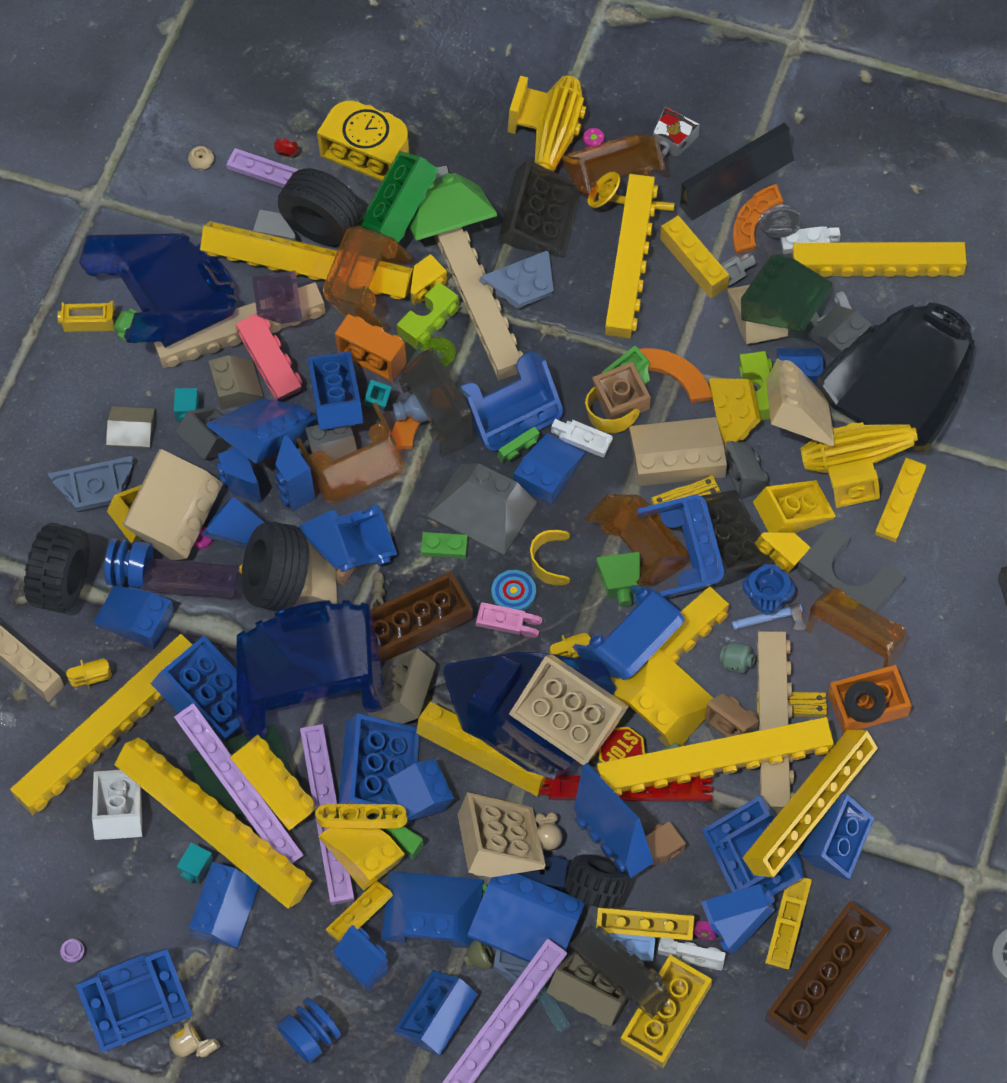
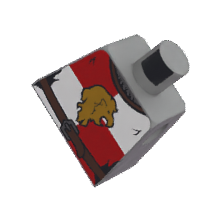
M665 107L653 132L652 144L656 146L653 151L654 154L661 159L667 153L675 157L679 156L698 138L700 124Z

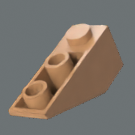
M670 821L664 825L662 823L656 825L651 830V833L645 836L654 861L651 865L666 864L685 851L686 843Z

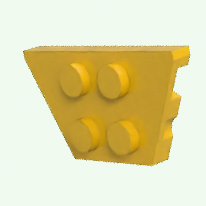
M709 379L724 451L726 442L743 441L748 436L750 430L755 428L761 421L754 385L749 379Z

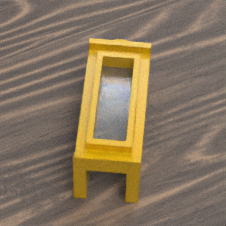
M113 300L109 303L64 304L62 302L61 311H58V323L62 324L64 332L115 331L113 316H116V309Z

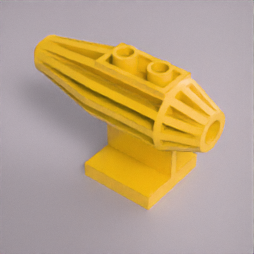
M520 76L509 110L507 132L516 134L518 125L536 129L534 167L540 174L547 175L554 172L569 144L573 142L574 136L579 135L581 124L578 122L580 118L584 119L586 107L583 106L584 98L582 97L581 84L575 77L563 76L548 93L527 88L528 77Z
M863 422L850 423L839 428L832 427L834 436L833 446L811 440L802 446L800 451L805 470L829 474L836 508L880 499L878 476L873 464L914 446V441H918L916 429L911 428L910 424L864 425Z

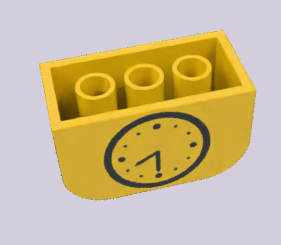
M343 101L335 105L317 132L321 157L381 182L399 151L409 153L408 132L403 121L388 112H381L371 105H364L356 101Z

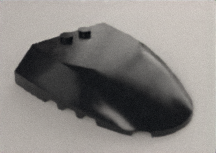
M929 302L927 306H907L890 315L880 325H874L870 332L864 336H859L853 345L849 348L846 347L818 376L816 384L832 408L857 423L863 422L864 425L910 424L911 428L916 429L918 441H914V446L905 449V452L930 451L947 425L967 379L975 342L970 332L971 326L961 314L942 304Z

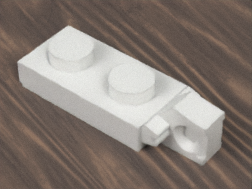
M821 226L798 229L793 234L780 237L783 254L792 253L793 243L839 242L841 235L839 228L827 229V227Z
M555 419L551 426V432L558 435L562 441L603 458L613 441V436L575 420L564 423Z
M671 938L660 939L658 954L671 955L683 963L720 971L723 970L725 952H721L717 948L709 947L706 949L697 947L696 944L690 942L679 943Z

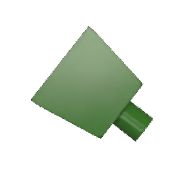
M639 552L597 557L596 568L606 596L608 598L618 597L619 606L621 607L630 606L632 604L631 595H634L630 587L632 585L639 586Z

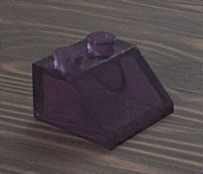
M295 271L252 277L257 316L280 324L303 321Z

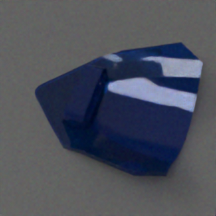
M513 652L447 664L443 670L444 679L456 716L464 732L482 740L526 771L551 779H555L560 774H563L574 764L575 759L509 715L545 656L554 654ZM554 655L614 695L617 687L602 662Z

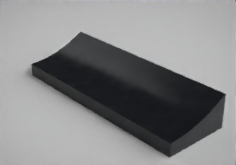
M785 122L681 183L680 207L692 221L794 161L789 139L790 128Z

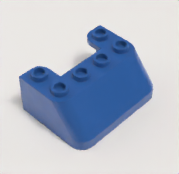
M533 350L522 355L517 360L516 369L520 379L482 397L479 387L473 382H466L455 388L468 421L483 445L491 451L499 450L534 426L537 430H540L552 424L555 419L559 420L562 417L563 408L546 360Z

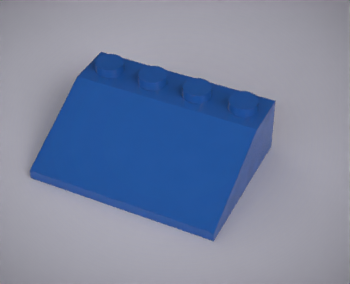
M261 398L208 422L207 427L257 464L279 453L283 437L288 435L294 445L306 440L305 428L314 426L317 417L301 405Z
M205 636L201 637L161 670L150 683L178 713L194 703L222 743L267 702Z
M358 713L347 720L345 724L339 804H396L386 780L409 766L418 763L420 735L416 733L417 727Z
M587 763L583 765L574 805L577 815L575 821L581 830L586 829L588 831V836L594 844L599 843L604 855L614 860L617 869L621 873L625 871L632 878L654 863L641 821Z
M517 873L491 877L467 937L530 963L547 938L566 951L585 903Z

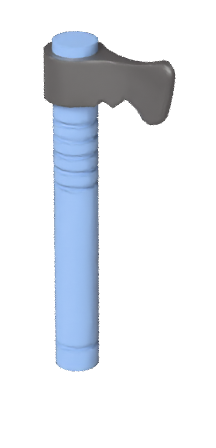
M799 603L788 605L785 609L782 608L772 614L763 613L731 622L733 630L791 616L795 622L794 631L806 630L801 614L803 613L802 606Z

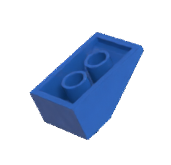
M547 433L524 457L514 472V481L518 482L529 494L553 505L586 455V452Z
M114 585L93 624L155 649L175 611L172 601L148 591Z

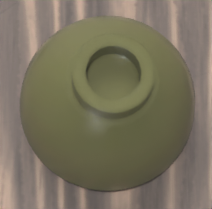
M474 940L468 947V952L464 954L466 965L469 968L474 966L482 970L493 968L495 956L492 948Z

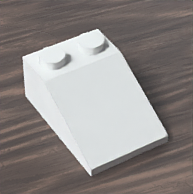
M121 770L94 772L92 823L95 840L142 837L141 787Z

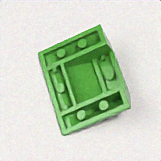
M448 173L435 179L430 185L425 199L420 203L415 212V217L410 221L408 227L414 238L420 240L495 217L497 213L478 184L456 173Z

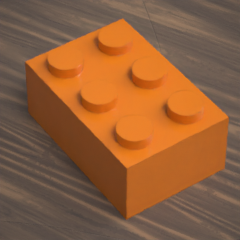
M348 314L335 332L337 353L351 351L354 364L394 383L406 365L404 341L397 335H390L384 332L379 326H372L366 323L361 317H354Z
M896 665L834 681L829 685L828 696L842 734L846 730H861L909 716L911 703ZM856 682H873L880 686L885 694V711L880 718L873 722H857L845 710V693ZM862 694L857 697L856 703L861 709L867 710L873 707L874 700L871 696Z

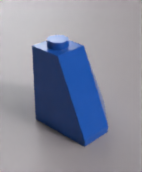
M233 496L207 525L209 527L205 528L202 535L206 538L246 549L252 532L264 521Z
M761 884L701 902L709 925L713 932L716 931L717 935L723 938L720 944L731 955L736 953L775 911L772 904L775 902L773 893Z

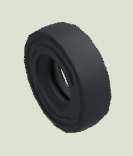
M856 682L845 693V710L857 722H873L880 718L885 711V694L880 686L873 682ZM862 694L871 696L874 700L873 707L867 710L861 709L856 703L857 697Z

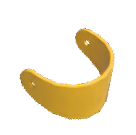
M595 387L586 396L585 405L591 424L596 429L605 433L625 431L639 416L640 410L635 408L622 418L613 420L602 419L590 411V407L597 398Z
M547 530L539 533L532 540L530 556L533 572L538 579L547 584L566 585L570 583V578L544 570L534 559L535 553L546 542L569 539L570 534L568 532Z

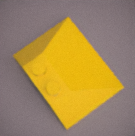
M660 649L634 675L627 679L617 678L611 685V694L626 705L628 704L661 735L657 739L666 747L673 743L682 746L705 720L707 703L714 699Z

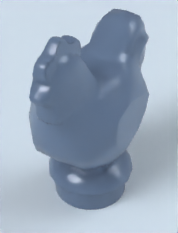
M427 385L419 386L417 392L411 394L405 403L398 401V403L392 404L396 421H404L406 417H410L418 423L429 420L439 422L445 418L446 411L442 407L435 408L430 405L429 399L432 391Z

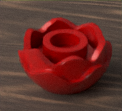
M276 138V142L273 144L275 152L284 157H293L299 151L297 142H290L286 138L281 140Z

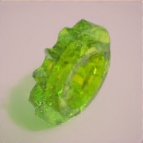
M442 337L431 338L422 346L421 356L423 362L428 364L430 368L436 367L440 370L441 367H448L451 362H454L455 347L448 339ZM434 349L439 353L442 352L443 358L439 357L438 355L435 356Z

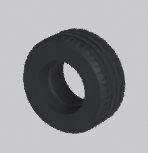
M304 168L295 171L278 195L279 212L285 221L304 237L320 244L337 245L345 242L361 218L360 202L352 190L336 177L318 169Z
M266 521L257 526L252 532L245 549L242 564V589L246 600L251 605L284 611L292 607L299 599L305 585L309 565L308 541L299 527Z

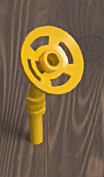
M609 172L595 183L588 196L589 206L598 208L609 201L625 205L626 196L616 194L620 183L618 173ZM599 193V200L595 202L596 195ZM652 201V204H655V210L674 211L675 203Z

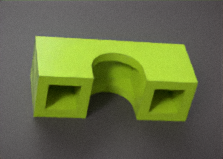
M440 282L425 295V305L432 311L430 314L419 316L410 310L397 324V335L415 349H418L422 344L425 345L430 340L431 335L436 330H440L448 317L455 315L459 309L458 295Z
M765 351L740 354L738 366L741 379H749L760 387L758 391H755L761 420L770 419L766 380L772 370L771 359H767Z

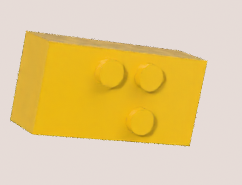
M669 955L620 1038L621 1044L664 1068L712 986V979Z

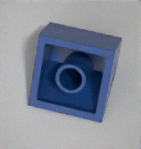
M820 348L776 349L777 359L782 361L788 360L794 363L817 386L818 376L823 372V356Z
M236 448L219 453V463H216L220 481L223 483L222 486L227 485L229 492L255 503H261L258 482L249 459Z
M436 759L415 763L386 780L395 803L406 809L407 821L442 813L454 799Z

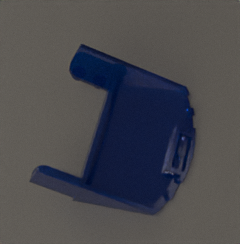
M184 233L87 235L79 264L89 276H97L99 273L115 276L119 273L142 312L134 313L130 328L125 330L124 338L127 343L161 342L166 348L233 315L237 297L234 295L235 286L227 270L215 256H208L204 251H201V244L194 245L189 241L190 237Z
M330 600L301 604L274 613L275 618L264 623L261 619L255 622V628L247 633L243 630L237 635L236 715L248 741L256 735H259L261 738L266 736L267 711L350 691L362 689V704L367 712L373 713L383 710L382 684H384L369 604L361 602L360 605L351 604L350 600H343L342 604H332Z

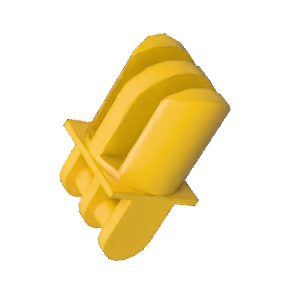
M587 633L577 634L568 638H564V635H562L561 642L550 646V655L566 660L578 658L580 656L573 649V646L575 644L587 646L591 637Z
M104 658L88 663H83L80 660V666L70 668L66 672L72 687L87 684L88 689H90L89 685L109 680L112 676L110 666Z

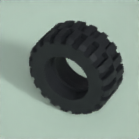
M49 523L43 526L41 531L37 533L28 555L24 576L25 599L31 606L65 613L70 611L71 607H74L76 604V600L79 598L81 589L84 586L90 560V541L88 535L82 529Z

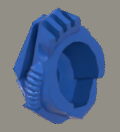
M764 564L743 581L742 588L749 597L751 605L764 614H772L782 609L785 602L790 600L795 593L793 582L775 564Z

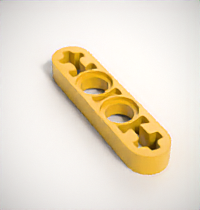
M323 804L315 812L317 823L323 828L397 829L407 823L406 809L397 804ZM348 813L356 814L352 819L344 818ZM371 813L379 814L376 819L370 820L367 818Z

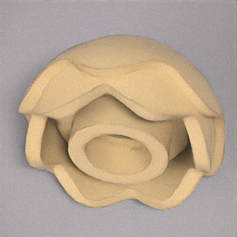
M197 146L190 151L188 161L192 168L202 171L211 167L214 155L209 148Z

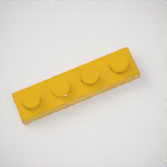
M905 458L876 528V536L896 543L927 465Z

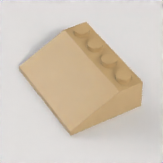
M777 359L766 380L771 424L833 446L834 436L830 409L825 396L798 366L791 361Z
M716 417L629 427L637 486L694 481L711 475L714 478L726 476L727 463L724 445Z
M160 449L122 525L145 542L152 543L156 550L170 560L187 559L223 483L209 472Z
M547 655L509 715L582 765H585L591 761L629 706L554 655Z
M467 792L458 812V819L468 873H473L477 876L497 877L545 868L546 864L540 838L537 834L538 829L533 807Z

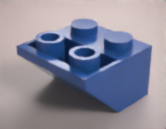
M351 925L333 951L334 957L369 991L389 972L388 960L385 957L387 954L378 944L374 946L369 941V935L362 928L357 929Z

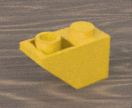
M431 254L414 265L411 285V301L414 306L419 302L425 301V295L438 282L444 286L448 282L446 269Z
M763 532L755 542L763 554L772 558L775 564L787 573L793 569L811 548L795 533Z

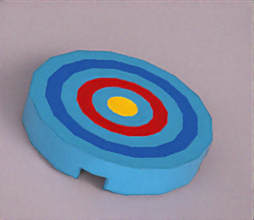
M507 570L499 574L493 581L491 587L492 600L497 606L525 611L531 607L536 598L535 582L531 576L523 571Z

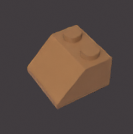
M633 362L592 377L597 397L606 419L622 418L635 408L639 409L640 413L650 410L651 397Z
M722 693L707 703L705 722L724 737L751 733L758 730L760 720H758L757 715L750 710L746 711L742 708L735 698L727 697Z

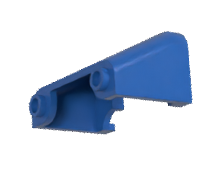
M373 505L363 512L358 510L352 514L338 516L336 510L328 511L299 526L309 543L335 570L340 569L341 572L368 564L377 563L378 566H382L391 562V557L398 555L379 505Z

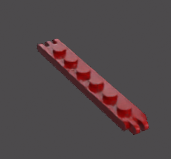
M555 775L549 777L543 784V787L549 788H541L539 795L549 796V800L575 801L581 775ZM692 777L691 781L678 784L677 781L668 782V786L662 788H654V785L645 787L644 791L631 793V790L622 792V795L619 797L622 801L712 802V795L703 794L713 792L712 786H703V784H712V777L706 779Z

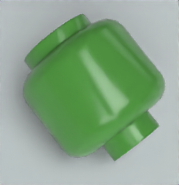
M133 309L121 311L114 324V330L118 333L117 337L125 342H128L129 339L138 340L146 325L143 320L144 316Z

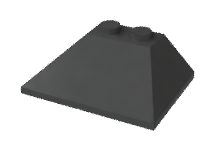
M479 463L460 464L428 513L427 518L458 534L467 535L468 539L505 557L536 507L537 501L518 482Z

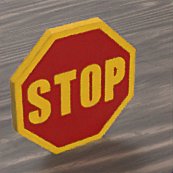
M630 727L614 728L598 750L599 761L603 763L645 754L643 737Z

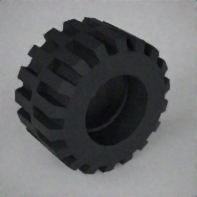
M577 855L572 860L564 888L573 897L588 905L599 908H616L621 905L630 877L625 871L621 873L611 860L595 855Z

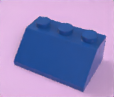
M286 435L283 437L275 464L277 470L275 478L279 483L277 488L281 493L279 495L280 500L284 506L288 505L293 512L313 501L315 493L311 470L293 442Z
M841 794L809 833L800 855L813 866L850 880L875 818L848 794Z
M212 862L189 926L192 937L238 949L260 885L236 868Z
M432 971L394 1029V1032L421 1049L440 1055L446 1048L454 1031L460 1026L464 1015L472 1007L473 1001L478 994L461 978Z

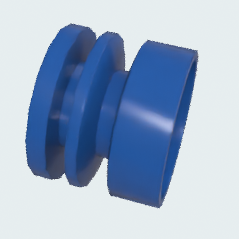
M112 538L108 545L104 562L106 584L115 585L117 583V586L123 587L128 577L129 587L146 589L150 582L153 566L152 543L135 541L130 550L128 540L120 542V539Z
M307 997L302 1001L307 1011L300 1005L295 1007L300 1017L299 1020L288 1014L276 1027L296 1053L307 1063H311L322 1053L317 1042L320 1040L325 1045L330 1046L332 1042L327 1033L336 1040L341 1036V1033L329 1013L322 1006Z

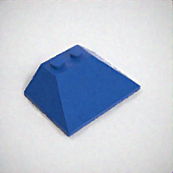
M762 795L757 796L705 827L702 831L732 892L761 884L765 888L770 889L774 896L803 879L802 862L797 850H795L774 878L753 875L745 863L743 856L777 816V813Z
M390 871L387 889L391 891L393 896L385 905L381 940L405 943L406 937L452 941L453 947L468 948L474 941V939L467 937V934L482 901V885L484 880Z
M167 948L142 953L97 971L75 984L101 1053L193 1016Z

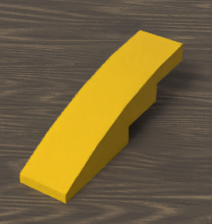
M803 877V879L784 890L765 964L789 970L812 882L811 879Z

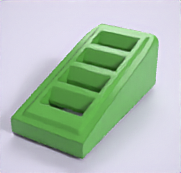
M404 826L397 829H385L413 860L417 858L424 848L423 838Z

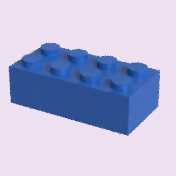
M351 351L307 357L319 430L363 423L361 401Z

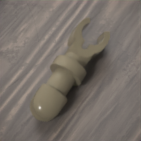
M375 572L372 576L374 588L372 589L373 600L371 602V609L377 607L378 603L380 605L384 604V576L381 572Z

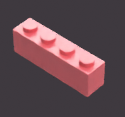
M260 312L236 323L235 330L275 401L282 402L300 392L302 380L297 372L293 373L290 367L292 363L288 355H283L280 350L281 343L278 337L271 334L269 330L271 326L265 316L262 317Z

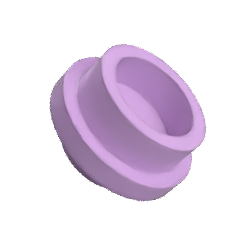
M76 939L65 941L60 948L61 957L68 963L80 961L85 952L83 944Z

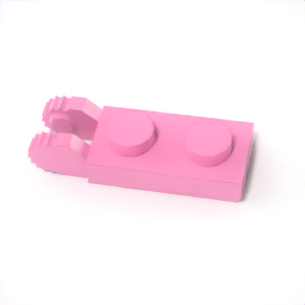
M481 603L476 626L537 638L539 631L523 626V622L541 625L542 618L525 613L522 610Z

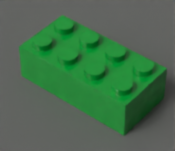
M399 151L358 225L379 238L398 244L404 237L405 230L410 221L415 217L417 208L425 199L426 192L434 182L439 169L420 156Z

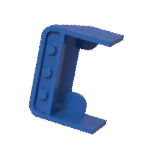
M691 495L637 509L638 519L660 513L661 521L666 527L676 528L682 526L693 569L686 570L680 574L678 588L659 592L662 597L669 599L693 593L722 580L724 568L707 503L703 497Z
M632 585L630 589L635 595L633 602L636 607L609 635L597 634L589 640L587 646L575 644L573 649L593 674L627 679L634 675L683 624L685 617L675 606L651 587Z

